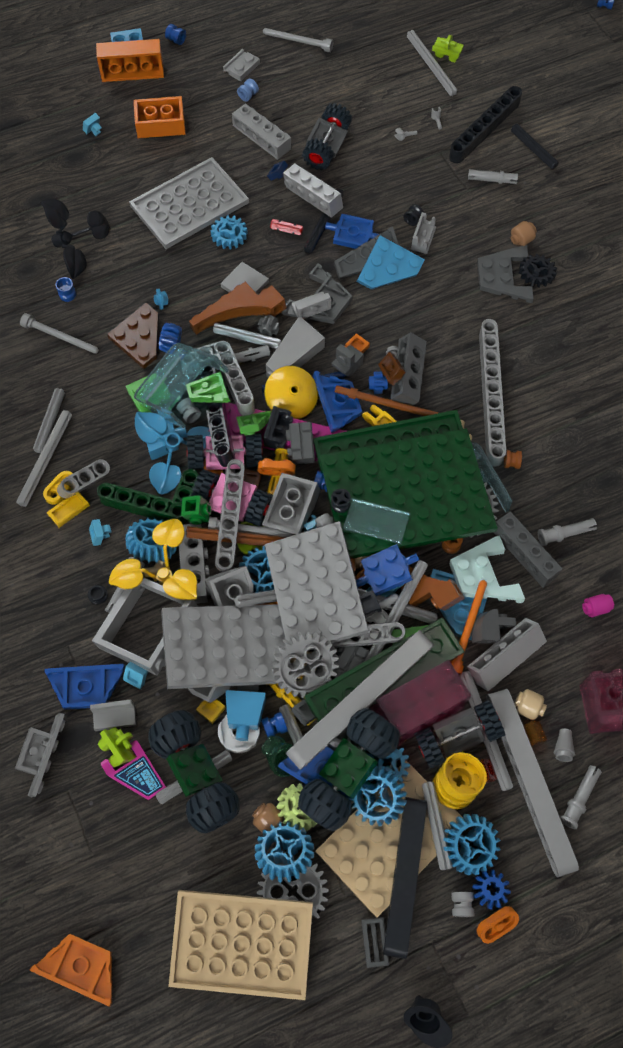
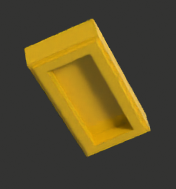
M79 492L70 498L64 499L49 510L47 514L60 528L90 505Z

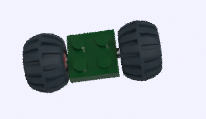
M368 708L357 711L350 718L347 726V735L359 745L358 748L343 738L319 773V775L332 783V787L321 779H314L303 787L299 796V808L313 821L329 831H336L348 821L351 814L352 804L350 800L338 791L341 790L354 799L378 763L366 754V751L378 759H383L395 751L399 743V730L384 717Z
M177 710L163 716L150 727L148 736L150 747L158 756L167 759L185 797L195 794L186 805V815L191 826L200 833H209L234 819L239 813L240 802L237 793L226 783H221L223 780L204 744L195 746L201 738V728L198 720L186 710Z

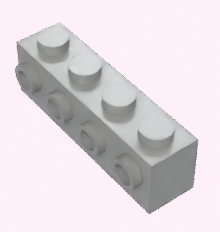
M245 103L232 113L233 126L277 160L291 150V137L280 130L275 124L268 121L266 117L256 112L254 108Z
M294 163L283 172L286 188L331 218L343 209L340 192Z
M528 618L523 619L505 634L500 641L493 644L470 663L467 668L475 683L489 691L544 645L547 640L539 623Z

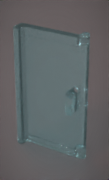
M355 498L351 499L352 503L343 530L353 531L397 544L402 543L410 512Z

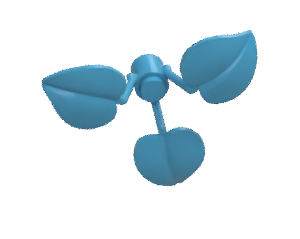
M137 412L135 415V429L142 441L153 444L157 441L158 437L165 439V447L169 450L167 464L163 462L154 464L150 469L149 479L158 494L169 493L178 485L181 479L180 468L176 465H170L172 451L177 450L180 443L187 445V441L180 438L175 432H170L167 435L164 434L167 424L161 415L151 412ZM193 427L188 431L187 435H203V450L206 448V436H210L209 427Z

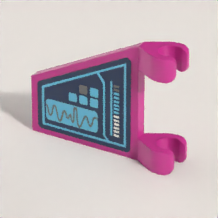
M137 740L130 743L137 757L118 770H114L108 759L101 762V766L108 777L147 800H150L156 796V793L166 788Z

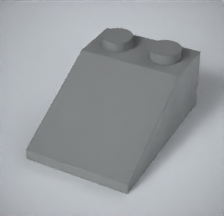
M281 473L262 525L292 535L300 534L321 490L318 483Z

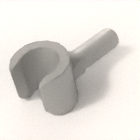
M438 107V111H434L432 108L431 118L436 120L440 130L442 129L440 122L441 108Z
M397 128L395 130L397 134L394 136L399 141H402L407 136L417 135V131L404 132L401 128Z

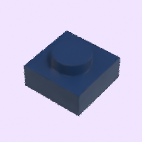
M285 161L274 164L267 177L271 181L282 178L288 164Z

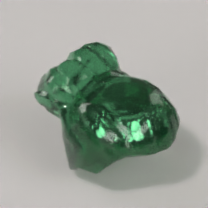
M274 735L268 737L262 745L261 751L267 757L269 767L274 774L280 777H288L290 774L279 768L278 764L288 758L286 752L293 745L285 743L283 738Z

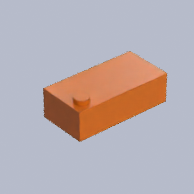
M160 39L96 43L97 61L102 82L164 78Z

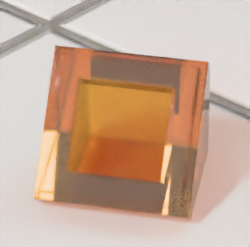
M531 721L523 725L531 746L547 741L540 721Z

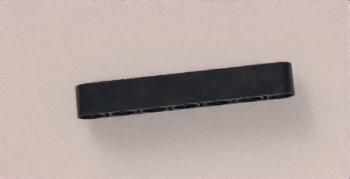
M518 86L510 87L451 144L449 160L452 163H461L518 108L522 89Z
M205 361L199 366L200 379L218 373L212 361ZM205 402L213 452L220 465L227 467L228 463L235 459L225 403Z
M405 797L407 803L403 806L404 811L401 819L383 955L406 959L408 954L427 809L426 800Z

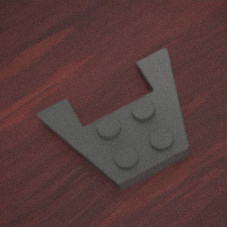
M527 245L478 258L479 289L500 296L501 294L509 295L512 299L516 300L518 298L525 299L526 302L533 303L532 286H514L511 261H523L525 257L528 258Z
M317 263L309 273L310 279L322 284L315 294L324 292V294L328 293L330 295L331 309L305 319L334 324L353 300L352 295ZM289 299L286 302V309L281 314L297 317L292 308V302L295 301Z

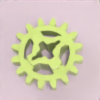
M300 783L297 787L291 784L289 788H285L277 799L279 803L276 808L281 810L278 816H284L283 824L289 821L291 823L290 827H293L297 823L299 830L304 828L308 831L317 823L301 809L297 810L299 807V796L303 787Z

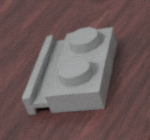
M241 49L223 66V72H228L230 76L242 81L260 64V59Z

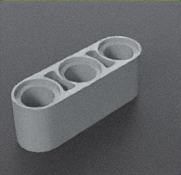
M99 459L66 477L57 487L58 495L62 498H70L100 481L109 473V464L107 461ZM96 467H99L102 473H98ZM80 476H84L87 482H83ZM64 484L69 485L71 487V491H67L64 488Z

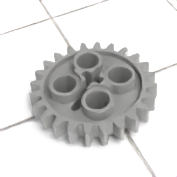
M306 631L305 636L298 632V638H294L291 634V641L288 642L284 639L283 643L285 646H277L280 653H273L277 660L271 661V664L275 667L271 671L273 675H276L274 677L276 683H278L281 689L284 688L286 694L292 691L294 697L300 693L301 697L304 698L306 693L309 694L323 686L326 682H330L332 680L331 676H337V673L333 670L339 668V665L335 662L339 660V657L335 654L337 650L334 646L332 647L333 644L330 640L326 641L327 639L324 635L319 638L317 632L312 636L309 631ZM314 648L312 653L307 654L309 649ZM291 658H296L293 663H288ZM322 665L320 670L315 671L316 667ZM304 675V677L301 680H296L297 677Z
M316 863L312 867H306V874L299 872L300 878L296 881H290L289 883L286 877H283V880L292 889L297 887V894L304 901L313 902L312 916L319 919L317 910H325L321 902H327L328 899L322 895L328 893L329 889L322 888L327 883V880H320L324 872L315 871L318 867ZM261 873L265 881L258 882V885L263 887V890L257 891V895L263 896V898H273L271 890L278 886L284 891L282 897L278 899L299 901L293 895L291 897L288 896L289 891L278 881V876L271 880L269 874L264 875ZM307 885L312 886L315 890L314 895L309 898L302 894L303 887Z

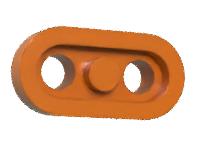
M265 458L258 462L257 471L260 474L281 476V473L294 475L296 465L287 459L273 461L272 459Z
M510 906L501 908L480 922L477 927V935L487 944L496 941L516 927L519 922L518 913Z

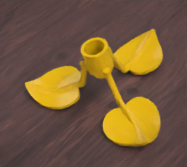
M170 519L160 523L153 530L152 538L157 545H164L165 567L160 568L156 575L145 568L141 569L139 560L126 559L112 570L109 584L121 589H133L140 585L143 580L142 573H145L153 578L154 581H158L163 586L165 593L170 597L182 600L197 599V579L195 574L187 569H180L172 574L169 567L167 546L177 547L182 543L185 535L182 522L178 519Z

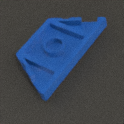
M314 371L313 379L316 383L330 431L334 433L359 417L362 409L358 398L354 400L346 395L334 392L336 385L349 389L351 387L354 388L353 382L345 379L341 380L331 375L328 378L319 375L320 372Z
M111 664L45 669V674L64 710L90 708V705L108 703L125 670V665Z
M328 746L325 747L302 770L289 757L280 762L278 767L305 784L314 779H321L332 787V783L319 775L334 750ZM341 790L338 791V792H340L342 795H344L346 798H349V796L346 795V794H345L344 792H342Z

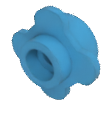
M156 289L154 302L156 305H159L160 310L164 308V305H168V296L165 291L161 292L160 289Z

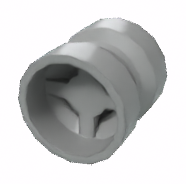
M190 398L183 399L176 407L178 412L183 414V419L186 423H193L201 416V411L198 407H195V403L191 402Z
M452 892L451 897L454 902L452 916L474 917L475 913L472 907L474 893Z

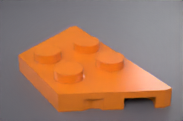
M69 934L57 947L50 950L41 961L30 969L31 972L111 1007L112 952Z

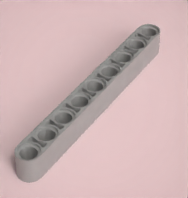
M486 319L482 322L479 333L486 459L489 465L497 467L502 464L506 455L497 322L493 319Z
M420 630L416 632L286 752V755L302 770L347 728L350 718L357 711L371 706L414 666L434 644Z
M504 689L488 694L487 700H490L496 710L506 734L501 739L555 876L561 877L578 871L577 859L509 690Z

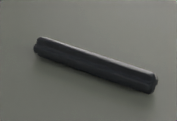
M519 124L512 126L511 132L551 169L558 166L559 162Z

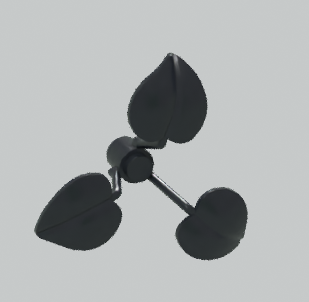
M57 199L43 200L40 203L44 208L49 223L54 228L59 229L56 231V234L52 235V243L57 248H64L63 257L71 278L75 279L86 269L87 262L81 250H75V246L68 245L72 237L91 230L95 239H103L109 233V223L101 212L94 210L89 212L87 216V222L90 227L70 234L67 231H63L67 226L66 220L69 218V211L66 205Z

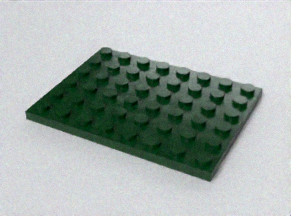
M467 428L319 455L330 506L331 495L337 489H345L351 496V505L348 511L338 513L331 507L334 523L340 521L350 559L373 555L396 544L399 550L497 531V524Z

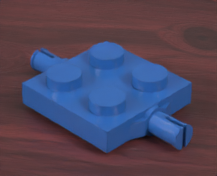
M341 214L337 224L326 222L325 229L335 231L333 244L354 249L379 235L378 233H373V220Z
M397 544L361 560L365 576L356 580L357 587L368 583L376 596L412 581L409 565L420 560L416 553L405 558Z

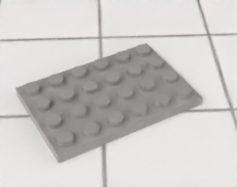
M211 157L129 201V204L163 247L168 249L213 224L215 220H220L221 216L225 217L247 205L249 198Z
M340 521L265 544L285 639L288 642L291 641V634L294 638H298V632L305 636L306 631H309L311 636L317 632L319 638L324 635L327 639L326 641L330 640L331 643L369 633Z
M252 605L240 608L236 606L162 608L167 689L278 684L274 679L276 675H273L271 671L275 668L271 661L277 660L273 653H280L277 646H285L283 643L285 634L278 605Z

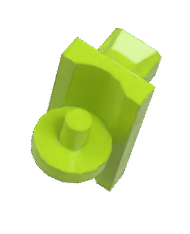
M448 35L447 39L437 37L432 51L435 52V57L442 58L444 55L449 56V61L455 63L464 45L452 41V35Z
M114 727L110 730L104 729L100 733L102 738L98 742V746L104 752L111 750L113 755L109 758V762L112 767H118L136 758L130 749L132 745L129 741L133 737L130 732L124 734L121 729L118 730Z

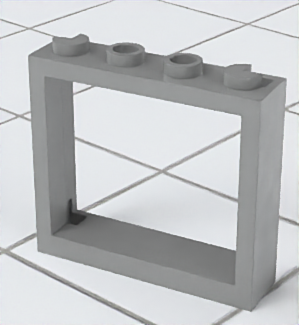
M143 577L139 586L133 589H124L92 642L99 649L126 662H132L157 676L162 667H165L163 638L149 661L111 642L145 588L183 604L181 607L198 606L194 600L170 597L165 593L162 585Z

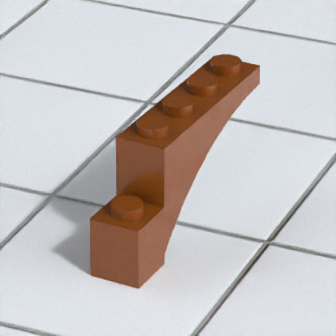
M245 281L241 285H237L228 294L223 295L220 300L209 305L203 312L195 315L189 323L193 332L197 335L215 323L232 318L251 315H272L275 317L286 309L285 299L272 285L263 289L257 295Z
M409 566V572L411 575L414 569ZM423 574L408 604L416 607L430 597H433L431 602L435 608L446 611L465 598L454 581L450 579L442 581Z

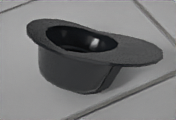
M417 995L411 1007L403 1015L404 1022L425 1044L437 1048L447 1046L453 1037L452 1030L443 1019L439 1005L431 999Z

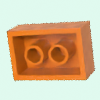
M182 96L134 100L135 127L138 138L186 135Z

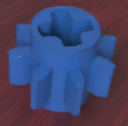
M374 372V376H369V390H373L374 394H383V390L388 388V381L382 372Z

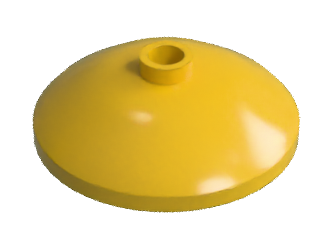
M284 366L275 370L269 376L265 384L264 396L271 411L273 406H277V408L291 411L290 416L294 419H301L314 409L318 400V391L315 380L307 371L296 366ZM291 388H296L297 393H293Z

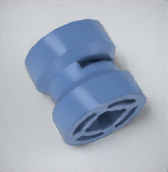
M250 78L237 89L238 96L245 102L249 101L252 95L259 91L257 83Z

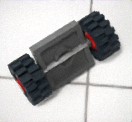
M331 103L326 107L306 141L302 157H304V161H307L306 164H310L311 168L315 167V170L319 168L320 170L327 169L347 136V129L352 121V115L349 114V110L346 111L345 106L342 108L341 104L337 106V103L333 105Z
M490 700L474 706L478 721L472 708H469L433 724L438 737L437 741L430 727L414 733L421 753L425 757L430 769L445 762L440 750L441 747L446 757H449L454 753L461 752L485 741L481 729L484 730L490 742L506 735L499 716Z

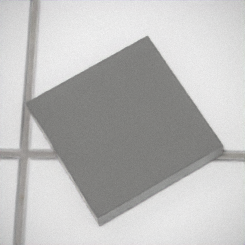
M241 262L222 281L221 288L231 292L237 285H241L246 281L258 294L269 283V278Z

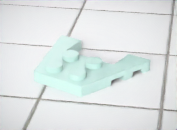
M500 535L452 558L449 563L457 586L464 597L474 598L479 582L485 580L487 586L483 599L491 597L498 598L499 601H506L508 599L516 600V603H523L525 597L520 585L513 584L500 587L488 559V556L504 554L505 547Z

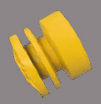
M459 752L452 754L445 760L432 781L435 784L439 802L451 809H463L471 804L483 790L487 782V773L483 764L476 757L468 753Z

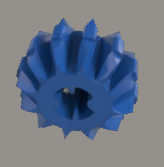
M173 323L164 324L159 337V349L169 354L177 352L182 335L180 326Z
M491 870L490 875L483 871V878L480 876L475 878L476 882L480 885L474 884L472 889L479 890V893L474 894V898L476 899L481 896L480 906H483L487 901V908L489 910L493 908V903L499 909L501 908V902H508L504 895L511 894V891L504 889V887L509 885V881L502 883L501 879L504 876L502 873L496 878L495 870ZM491 884L492 888L496 889V892L492 895H490L491 892L487 890V887Z

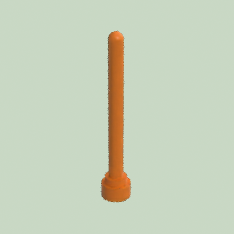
M485 580L479 582L459 642L464 651L466 650L487 586ZM464 653L448 662L446 669L462 674L464 666H462Z

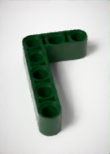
M193 469L183 472L173 500L111 483L99 485L97 494L101 503L105 506L152 519L156 518V520L178 519L184 525L188 520L181 515L176 516L175 514L182 511L181 497L185 495L191 496L198 473ZM191 479H194V480H195L194 482H191V483H190V482H187L188 480H191ZM123 498H128L126 501H121ZM146 502L144 506H139L140 503ZM160 507H164L162 511L157 510Z

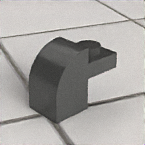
M340 344L336 348V359L332 362V366L344 375L351 376L363 364L364 354L352 345L346 348Z
M498 609L480 613L476 617L471 632L472 643L491 644L500 641L499 629L516 626V618L507 617V614H498Z

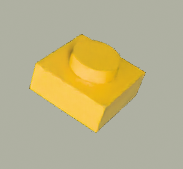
M217 699L211 703L204 700L196 711L213 724L226 707Z

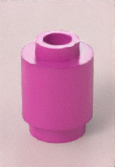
M600 594L586 598L582 608L584 613L592 618L609 613L614 609V601L609 594Z

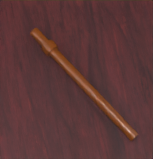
M336 385L334 391L354 400L358 398L421 416L438 414V412L360 392L352 387L349 389Z

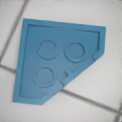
M380 235L356 282L372 290L386 284L417 276L425 259Z
M433 569L432 578L442 581L450 579L456 583L453 574ZM464 597V600L446 611L440 609L455 636H462L474 600L472 597ZM482 599L477 615L483 613L487 599Z

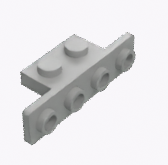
M63 713L55 716L50 733L32 727L28 730L15 769L35 775L28 793L29 797H36L37 793L40 794L44 785L42 778L44 773H47L50 768L51 761L49 758L51 752H55L58 745V740H56L58 732H61L65 725V720H63L65 714Z

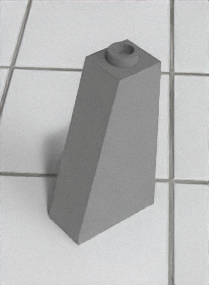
M300 316L266 363V376L269 378L275 370L284 366H303L325 348V337Z

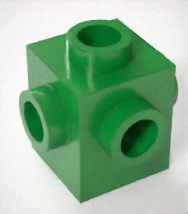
M198 495L182 498V517L193 525L209 522V515L212 509L208 501Z

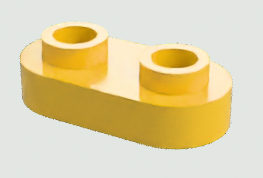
M63 471L59 473L44 489L43 496L47 503L55 505L64 499L58 495L57 487L63 479L73 474L72 472ZM64 484V488L67 491H71V487Z

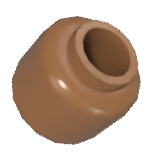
M522 221L511 230L512 243L518 246L529 244L536 237V227L531 222Z
M262 803L252 814L254 817L253 825L262 833L263 830L271 831L270 825L272 824L275 828L278 827L279 821L282 823L284 816H278L281 811L273 803Z

